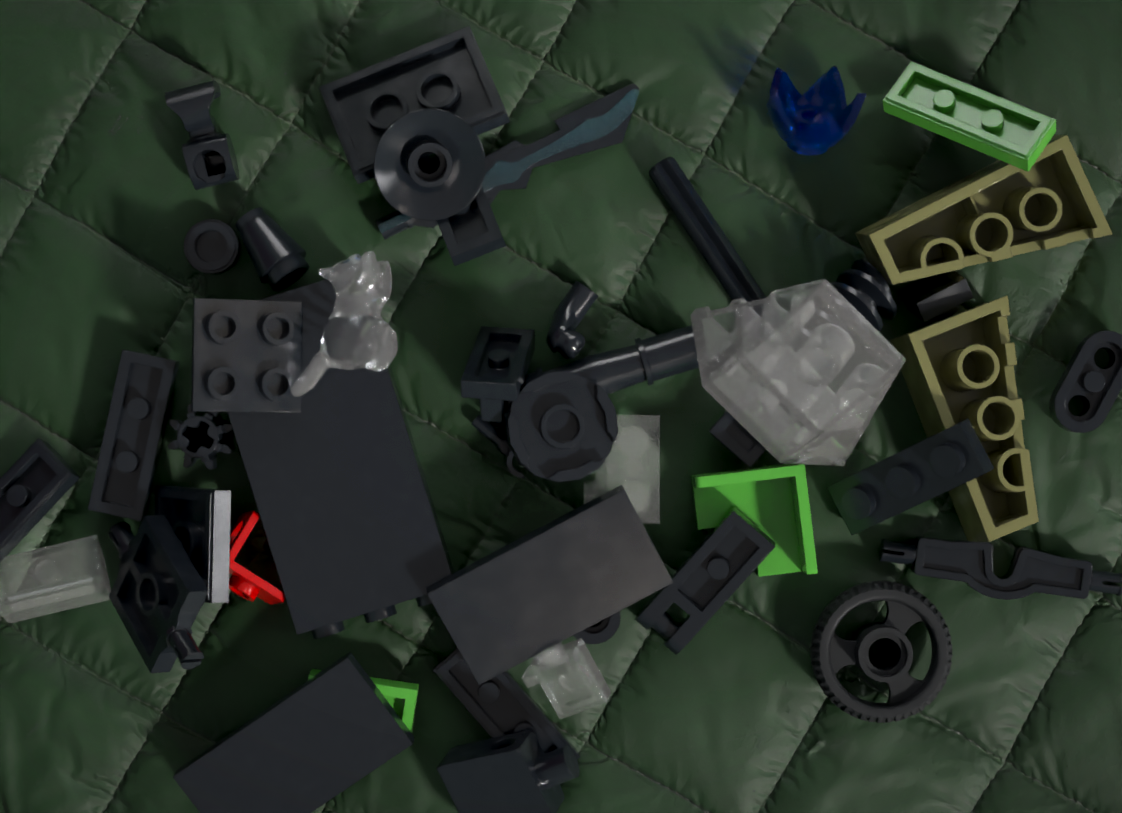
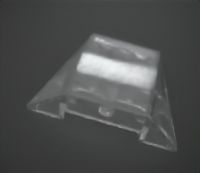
M826 279L774 290L767 298L750 302H747L744 298L732 300L728 307L710 310L708 306L697 308L690 315L702 387L780 463L844 466L906 361V358Z

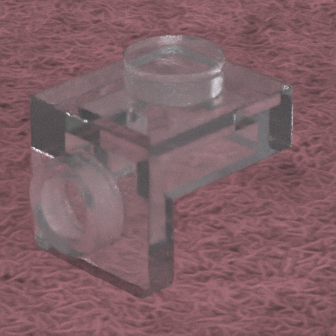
M582 638L564 645L560 642L533 656L532 662L521 677L527 688L541 684L559 719L602 705L607 702L611 695L607 683Z

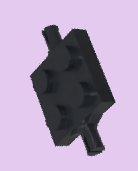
M164 515L144 516L136 536L127 522H119L110 528L112 532H108V535L119 552L120 565L118 576L109 594V598L150 674L170 672L176 658L179 659L183 669L189 670L197 667L202 663L201 659H204V655L192 637L191 627L209 592L203 578L198 574L181 541L177 538Z

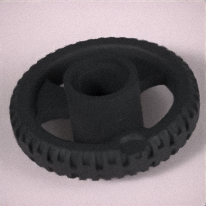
M889 581L866 582L855 585L840 593L825 607V610L819 616L813 630L810 646L813 672L825 695L847 714L861 720L877 723H888L906 719L919 713L927 705L931 704L947 681L953 654L948 626L935 605L918 591ZM885 600L887 613L883 622H870L863 625L855 632L852 640L842 639L834 633L840 621L854 608L867 602ZM923 621L932 644L931 663L924 680L915 679L908 673L913 661V649L910 641L905 636L907 630L913 624ZM880 638L891 639L894 646L891 659L882 665L871 664L868 652L872 643ZM847 665H856L873 680L887 683L889 689L887 703L869 702L852 695L841 685L835 674Z

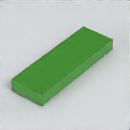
M912 61L882 100L884 112L1027 172H1029L1057 131L1056 119Z

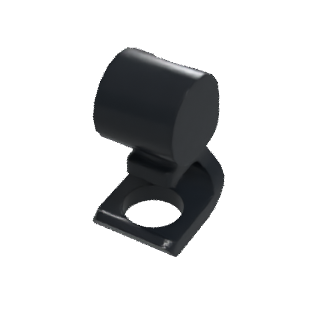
M214 80L165 92V100L168 107L180 116L186 131L189 133L190 139L185 144H182V150L195 190L239 180L238 164L230 135L217 132L215 118L210 113L213 100L221 95L220 86Z

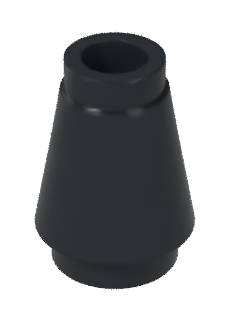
M259 207L247 212L236 222L235 227L240 232L242 241L261 283H269L274 291H279L298 281L308 271L309 264L304 259L306 251L267 215L263 208Z

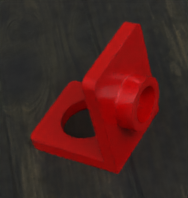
M255 510L242 513L230 531L229 590L251 602H254L256 597L270 605L283 603L286 599L284 592L234 561L260 518V514Z

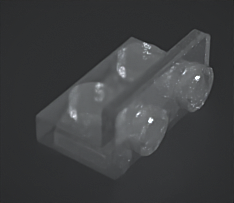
M617 415L618 434L616 441L613 442L610 454L605 459L603 465L594 472V480H584V504L622 484L642 524H660V415Z

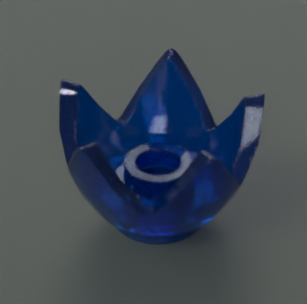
M832 66L801 95L787 73L777 67L770 88L767 108L775 130L781 139L786 141L787 146L792 151L803 155H819L825 153L829 147L836 145L848 134L861 111L867 93H857L853 101L847 106L840 73L836 66Z

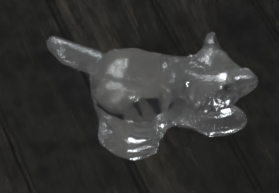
M373 251L364 252L362 256L353 254L333 267L319 269V274L331 282L336 293V301L333 312L323 330L320 350L291 387V394L293 396H301L314 388L328 368L343 370L366 368L379 372L390 365L398 351L396 332L381 316L382 309L392 291L391 267L388 261L377 262Z

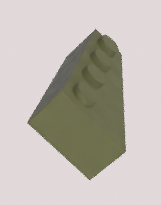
M1053 135L1029 172L998 160L856 232L855 235L868 262L882 274L887 284L894 285L963 269V267L1008 259L1028 252L1060 247L1089 238L1095 239L1112 235V231L1068 135Z
M1008 295L977 305L889 340L927 438L965 419H969L994 469L948 491L967 541L991 542L1039 522L1029 450L1025 449L1021 423V420H1025L1022 398L1018 399L1014 365H1017L1014 342L1010 343L1007 316L1010 315Z

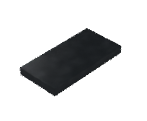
M621 484L428 586L426 590L428 597L478 685L672 584L673 580Z
M349 652L176 770L173 778L200 813H311L411 746L415 737L352 653Z

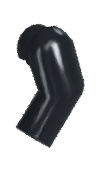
M577 280L556 308L546 338L550 350L553 353L558 351L565 359L575 358L582 350L585 338L582 334L576 332L575 329L598 298L597 294Z

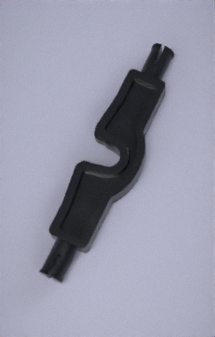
M917 536L914 544L882 539L880 548L884 550L901 552L897 554L879 551L880 562L911 565V572L920 576L962 581L973 590L996 599H1019L1029 596L1034 592L1081 599L1087 598L1089 591L1115 594L1116 596H1121L1122 594L1121 586L1102 583L1103 581L1122 583V573L1093 570L1092 563L1087 560L1057 556L1019 546L1014 550V556L1008 572L1002 577H997L993 572L992 553L994 548L989 542L944 540Z

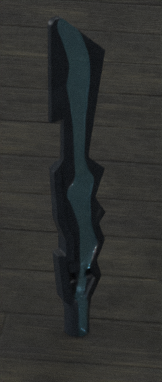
M635 84L628 85L554 120L559 128L558 131L527 146L514 140L485 157L486 171L482 186L489 204L491 205L500 191L526 189L533 168L622 143L639 94L638 86ZM398 210L375 220L384 240L407 229L410 230L414 226L435 228L438 225L437 220L415 219L402 214Z

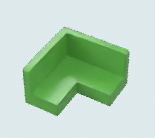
M794 462L690 475L696 527L698 530L716 528L735 507L775 542V548L756 568V575L758 577L803 572L806 575L818 573L805 464Z

